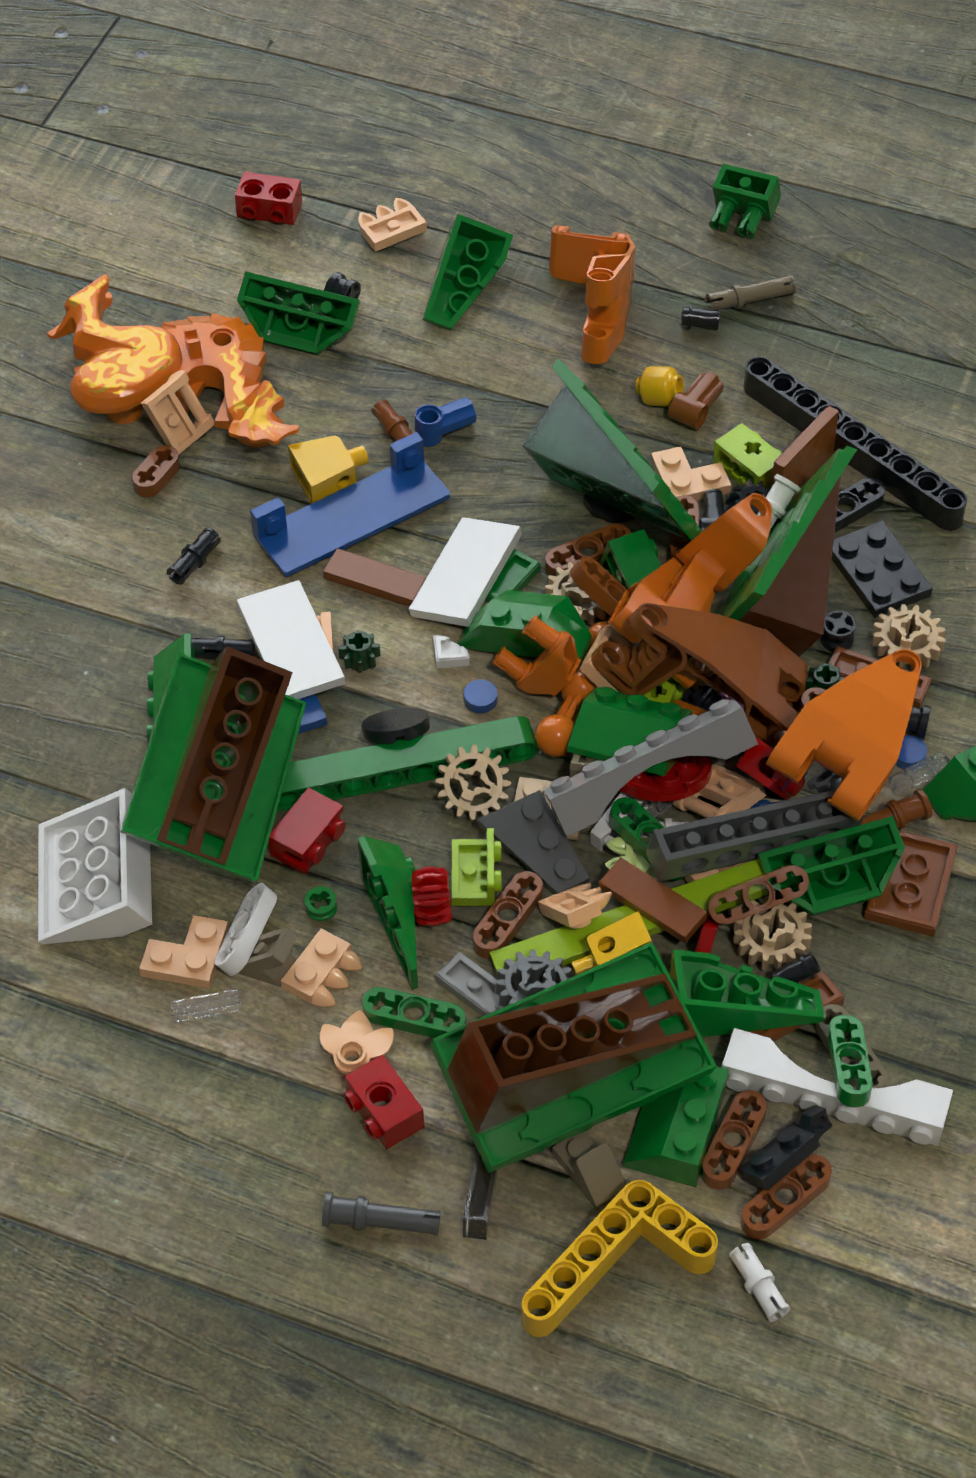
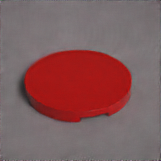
M709 756L680 757L665 776L643 771L634 776L620 791L632 797L648 801L663 802L684 799L698 793L709 783L712 775V761Z

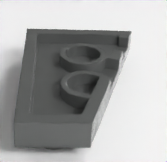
M540 790L477 819V825L486 833L487 828H494V838L501 841V847L520 860L527 867L528 871L539 875L543 885L553 894L589 883L587 872Z

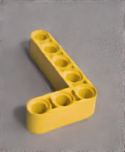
M645 1180L631 1181L625 1185L525 1293L521 1305L523 1329L533 1337H544L552 1333L640 1235L687 1271L700 1275L708 1273L716 1263L717 1235L710 1227L651 1183ZM635 1201H642L647 1205L644 1207H635L631 1203ZM663 1224H673L677 1228L666 1230L661 1226ZM615 1227L621 1229L623 1232L619 1234H611L606 1230L608 1228ZM697 1246L707 1249V1252L702 1254L696 1253L692 1248ZM586 1254H593L598 1259L586 1261L581 1257ZM568 1281L572 1283L573 1286L567 1289H563L558 1287L556 1284L558 1282ZM539 1308L546 1310L548 1313L545 1316L539 1317L534 1316L530 1312Z

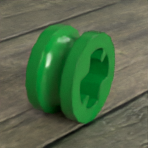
M316 886L306 893L304 902L309 917L317 921H326L335 915L337 911L336 895L330 888ZM324 899L327 900V907L321 905L318 909L315 908L314 901L322 902Z

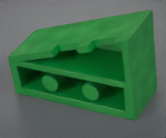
M644 529L608 541L599 563L626 589H629L633 584L661 567L658 560L656 543L652 538H648Z

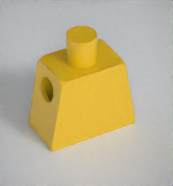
M335 435L288 445L290 468L311 504L356 483V467L369 463L368 455L363 445L347 450L340 437Z
M639 911L589 935L586 941L590 955L575 960L571 964L575 975H578L651 943V937Z

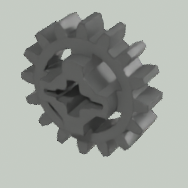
M531 949L529 957H525L521 952H517L515 962L507 958L504 962V969H498L495 994L499 995V1005L507 1006L571 978V967L562 968L563 959L561 957L554 961L550 960V952L548 951L542 957L537 956L535 949Z

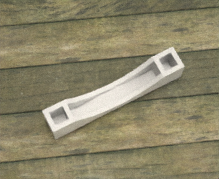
M736 1028L733 1030L722 1063V1068L729 1070L727 1086L734 1091H757L769 1101L786 1102L799 1106L805 1111L817 1105L825 1108L827 1115L837 1117L842 1122L859 1123L873 1127L880 1133L897 1134L910 1138L915 1143L922 1145L932 1144L939 1146L953 1093L952 1089L916 1079L897 1086L872 1088L870 1100L866 1105L862 1107H849L838 1100L835 1083L814 1076L797 1066L779 1050L771 1038Z

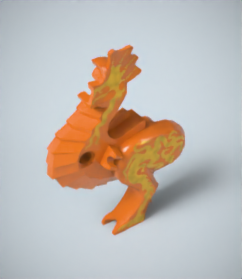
M104 274L68 298L64 304L66 315L63 321L47 332V337L50 339L61 338L70 333H75L73 339L75 358L86 363L74 367V377L70 384L71 397L83 410L96 414H107V417L115 423L128 424L136 421L143 412L141 402L165 384L172 374L185 370L189 377L188 383L197 398L205 387H215L224 393L225 397L214 421L215 427L229 430V436L238 439L242 444L256 448L278 445L286 436L299 432L298 425L283 424V421L274 414V412L284 407V398L276 393L270 381L264 380L260 383L263 377L262 369L267 362L266 352H264V337H259L251 323L246 325L238 316L230 318L211 313L210 316H188L187 319L163 322L161 327L151 325H107L102 322L103 313L112 304L113 297L110 292H107L109 277ZM179 391L175 392V395L188 414L190 409Z

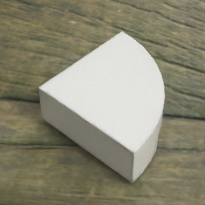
M433 636L437 669L470 666V657L465 647L450 641L449 637Z

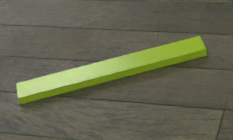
M759 859L672 888V890L705 910L707 916H709L707 902L711 895L764 873ZM755 884L748 891L749 901L768 895L766 887L762 884ZM741 890L734 892L738 899L732 902H727L724 898H720L718 900L719 906L714 908L715 913L743 904L740 895ZM623 905L592 918L591 923L585 927L572 929L568 926H563L489 952L490 959L497 974L498 969H504V962L507 958L515 962L517 952H521L525 957H529L531 949H535L539 957H542L546 951L550 952V960L552 961L561 957L563 959V967L575 960L590 955L586 941L589 935L635 913V911ZM641 915L650 936L665 931Z

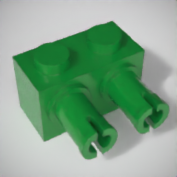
M723 163L712 187L716 209L712 219L709 221V226L717 231L721 225L720 232H725L733 212L742 213L744 215L736 231L744 238L747 232H749L747 238L753 239L761 219L771 221L781 199L779 178Z

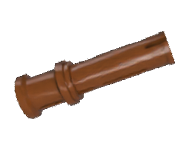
M917 789L909 797L899 801L894 799L887 801L883 809L865 815L860 825L893 816L898 830H902L906 827L907 823L920 818L925 820L931 818L932 807L925 792L922 789Z

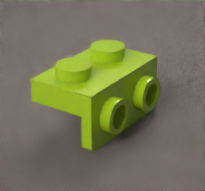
M487 828V839H452V906H492L495 902V892H502L501 870H494V862H501V841H494V828Z

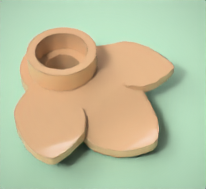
M361 1010L352 1014L343 1023L341 1028L330 1024H323L320 1031L322 1048L333 1056L334 1065L338 1071L346 1075L382 1054L385 1056L389 1052L394 1040L392 1028H380L373 1031L370 1021ZM349 1057L358 1058L356 1061H347L346 1059Z

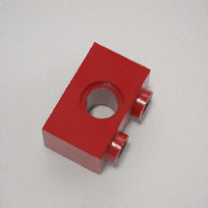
M383 1054L345 1076L346 1092L343 1093L346 1104L353 1113L358 1111L364 1118L363 1124L368 1135L374 1141L379 1139L386 1150L424 1128L423 1108ZM380 1101L388 1102L385 1106L374 1105Z

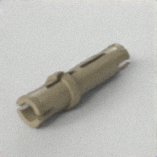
M787 275L741 287L736 284L730 286L728 290L707 293L705 295V303H711V305L707 306L708 310H721L730 307L739 309L744 304L787 294H795L796 283L790 285V282L795 281L793 275Z

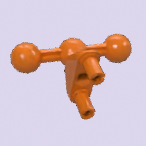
M534 615L528 621L522 633L539 643L545 650L533 662L527 663L503 646L491 664L497 666L513 678L516 687L525 693L551 694L555 697L561 691L564 701L557 714L547 716L540 721L536 728L535 739L538 747L544 754L553 758L563 757L570 754V752H567V746L582 702L597 686L578 667L581 659L577 655L574 637L567 631L558 632ZM609 621L598 622L591 626L589 631L592 635V640L587 652L592 647L600 630L607 626Z

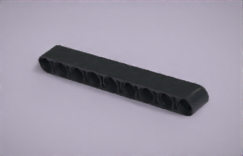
M757 356L750 358L746 362L743 388L748 396L800 432H803L827 407L831 406L839 410L834 452L838 449L843 450L846 446L857 449L848 465L867 478L880 480L885 485L887 492L939 528L952 531L962 526L967 496L961 489L771 360Z

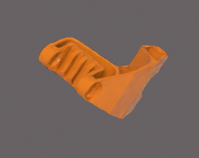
M554 225L551 229L549 272L555 278L586 285L585 304L588 306V314L583 327L581 358L590 364L605 363L624 339L634 281L635 245L627 233L613 232L611 237L574 233L570 232V227Z
M753 493L726 511L672 559L627 589L621 596L608 624L630 643L635 641L639 643L642 638L632 629L630 616L644 603L710 613L715 591H724L765 548L769 538L773 512L770 502L761 494ZM750 504L757 508V510L760 513V516L756 515L753 512V510L750 507ZM642 615L643 619L650 626H653L649 619ZM681 670L672 676L685 689L690 688L699 679L685 670Z
M908 649L897 650L850 674L808 701L773 749L766 765L797 784L813 762L816 761L843 778L831 799L827 800V803L858 822L882 790L899 758L921 672L922 662L920 657ZM903 661L908 663L913 668V671L908 672L900 669L896 662Z

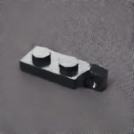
M814 1105L802 1113L800 1120L793 1121L787 1128L781 1130L773 1140L760 1151L755 1152L747 1162L738 1168L742 1180L765 1190H770L820 1147L818 1140L832 1127L826 1109Z

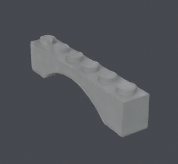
M724 699L712 704L709 711L699 716L689 715L678 722V726L668 731L659 730L651 733L646 737L645 742L637 746L628 745L620 748L614 753V757L587 764L583 767V772L572 777L563 776L554 780L544 792L565 835L569 836L598 822L616 793L634 776L653 765L685 756H712L727 760L758 745V742L743 708L734 699L730 701Z

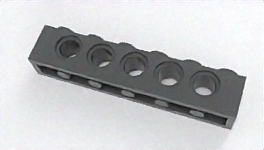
M832 790L654 830L646 853L657 881L661 882L758 859V853L858 826L861 824L864 815L857 822L828 804L827 800L831 799L836 791Z

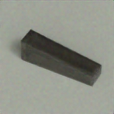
M477 1147L463 1215V1237L487 1240L498 1170L488 1173Z

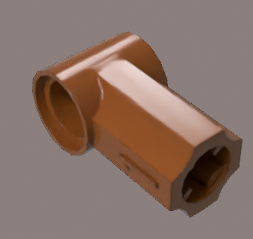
M708 371L705 374H700L685 393L678 392L675 395L668 409V417L695 430L700 429L707 418L709 408L723 392L724 384L712 372Z

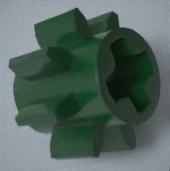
M357 630L348 636H343L344 645L339 646L338 651L339 659H344L345 669L351 668L362 673V671H366L370 667H376L375 657H379L381 654L380 644L374 643V634L368 635L363 631Z
M826 663L817 666L815 669L810 667L808 678H806L805 691L816 687L827 690L843 680L844 677H839L840 668Z

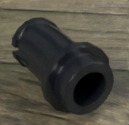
M689 305V308L683 307L681 326H687V329L693 326L718 330L720 311L695 309L693 305Z
M801 952L799 954L800 958L777 970L771 971L773 978L779 976L799 983L809 977L815 979L816 974L821 969L811 952L807 954Z

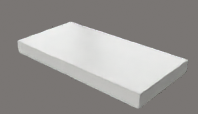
M462 517L410 605L409 612L411 617L469 627L522 535L520 526Z
M299 580L237 599V607L261 660L293 672L285 693L286 695L301 699L345 684V676Z

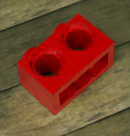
M245 171L235 193L237 217L294 225L303 202L301 179Z

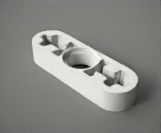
M264 883L257 884L247 893L216 955L215 965L228 976L236 975L247 964L276 904L277 894Z

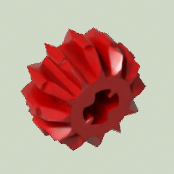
M435 866L414 870L411 882L414 913L417 923L420 926L429 925V927L449 923L452 919V906L448 872L443 867Z

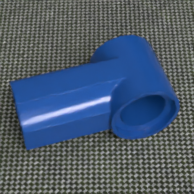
M466 397L440 407L426 404L417 408L415 411V432L423 438L424 446H435L441 442L442 435L475 423L477 415L473 403Z

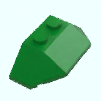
M247 271L244 273L237 302L243 309L249 322L253 325L258 336L264 337L265 342L319 355L352 331L360 300Z
M506 590L488 602L475 614L469 627L465 626L457 644L470 650L498 653L505 646L514 655L537 658L545 648L522 633L528 621L536 615L540 620L558 632L567 631L574 637L577 655L581 659L580 663H582L592 640V635L568 596Z
M976 746L954 756L923 789L932 809L940 819L951 820V818H957L966 821H976Z
M891 816L758 853L757 856L763 873L785 865H795L805 870L809 878L808 889L802 896L790 900V902L810 915L815 916L881 897L905 850V846L894 817ZM791 872L786 873L787 880L775 884L774 877L769 878L768 881L774 887L775 892L781 895L777 890L783 887H790L792 891L797 890L796 883L801 881L800 876H794Z

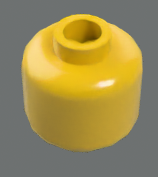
M648 366L644 369L642 375L637 377L636 393L641 396L643 403L647 406L669 407L678 392H684V380L682 375L678 374L677 370L671 366Z

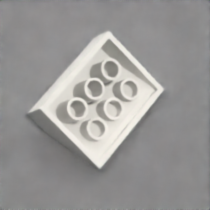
M126 788L38 824V942L42 945L123 937L152 925L150 843L136 840L120 832L132 793Z

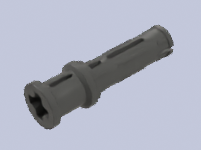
M327 1191L323 1207L322 1226L328 1227L330 1223L353 1226L354 1230L357 1231L365 1230L366 1226L438 1236L441 1210L434 1211L370 1203L369 1199L365 1198V1196L359 1195L357 1199L334 1196L333 1192Z

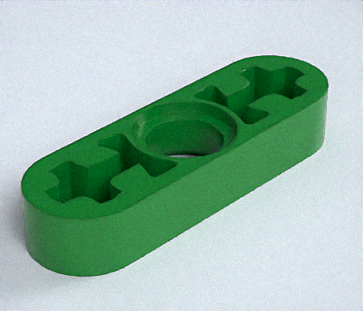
M628 797L615 800L609 814L610 826L650 863L646 853L649 844L643 842L640 836L643 833H653L654 830L665 827L636 800ZM620 812L623 815L630 813L632 814V817L630 818L628 816H624L623 818H621L619 814ZM686 876L679 877V878H674V879H670V880H680V879H683V878L686 877Z
M374 987L368 990L362 999L363 1013L370 1023L436 1038L466 1024L465 1011L459 1005L384 987ZM379 1001L385 1002V1006H381L380 1010L373 1009V1006H377ZM396 1004H399L397 1009L398 1015H393V1010L396 1011ZM417 1007L422 1009L425 1014L421 1019L413 1021L407 1019L404 1013L409 1008ZM431 1012L435 1013V1017H433L432 1024H430ZM449 1017L455 1018V1022H452L450 1027L444 1026V1022H447Z
M838 1015L831 1020L828 1032V1044L836 1095L838 1100L846 1106L862 1107L869 1102L873 1085L863 1025L854 1016ZM844 1032H847L850 1042H844ZM851 1056L856 1058L859 1063L849 1065L842 1062L840 1058ZM850 1079H856V1090H853L852 1085H849Z

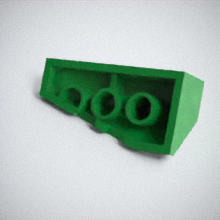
M457 214L449 229L422 320L451 331L504 264L513 235Z
M366 836L358 838L361 880L411 990L418 988L415 918L411 882L412 874L416 870L410 856L404 857L400 846L397 844Z
M673 950L670 977L701 1037L732 1034L734 1028L750 1032L822 1023L824 1020L820 991L779 976L771 980L753 974V968L743 964L738 969L720 963L721 957L710 953Z

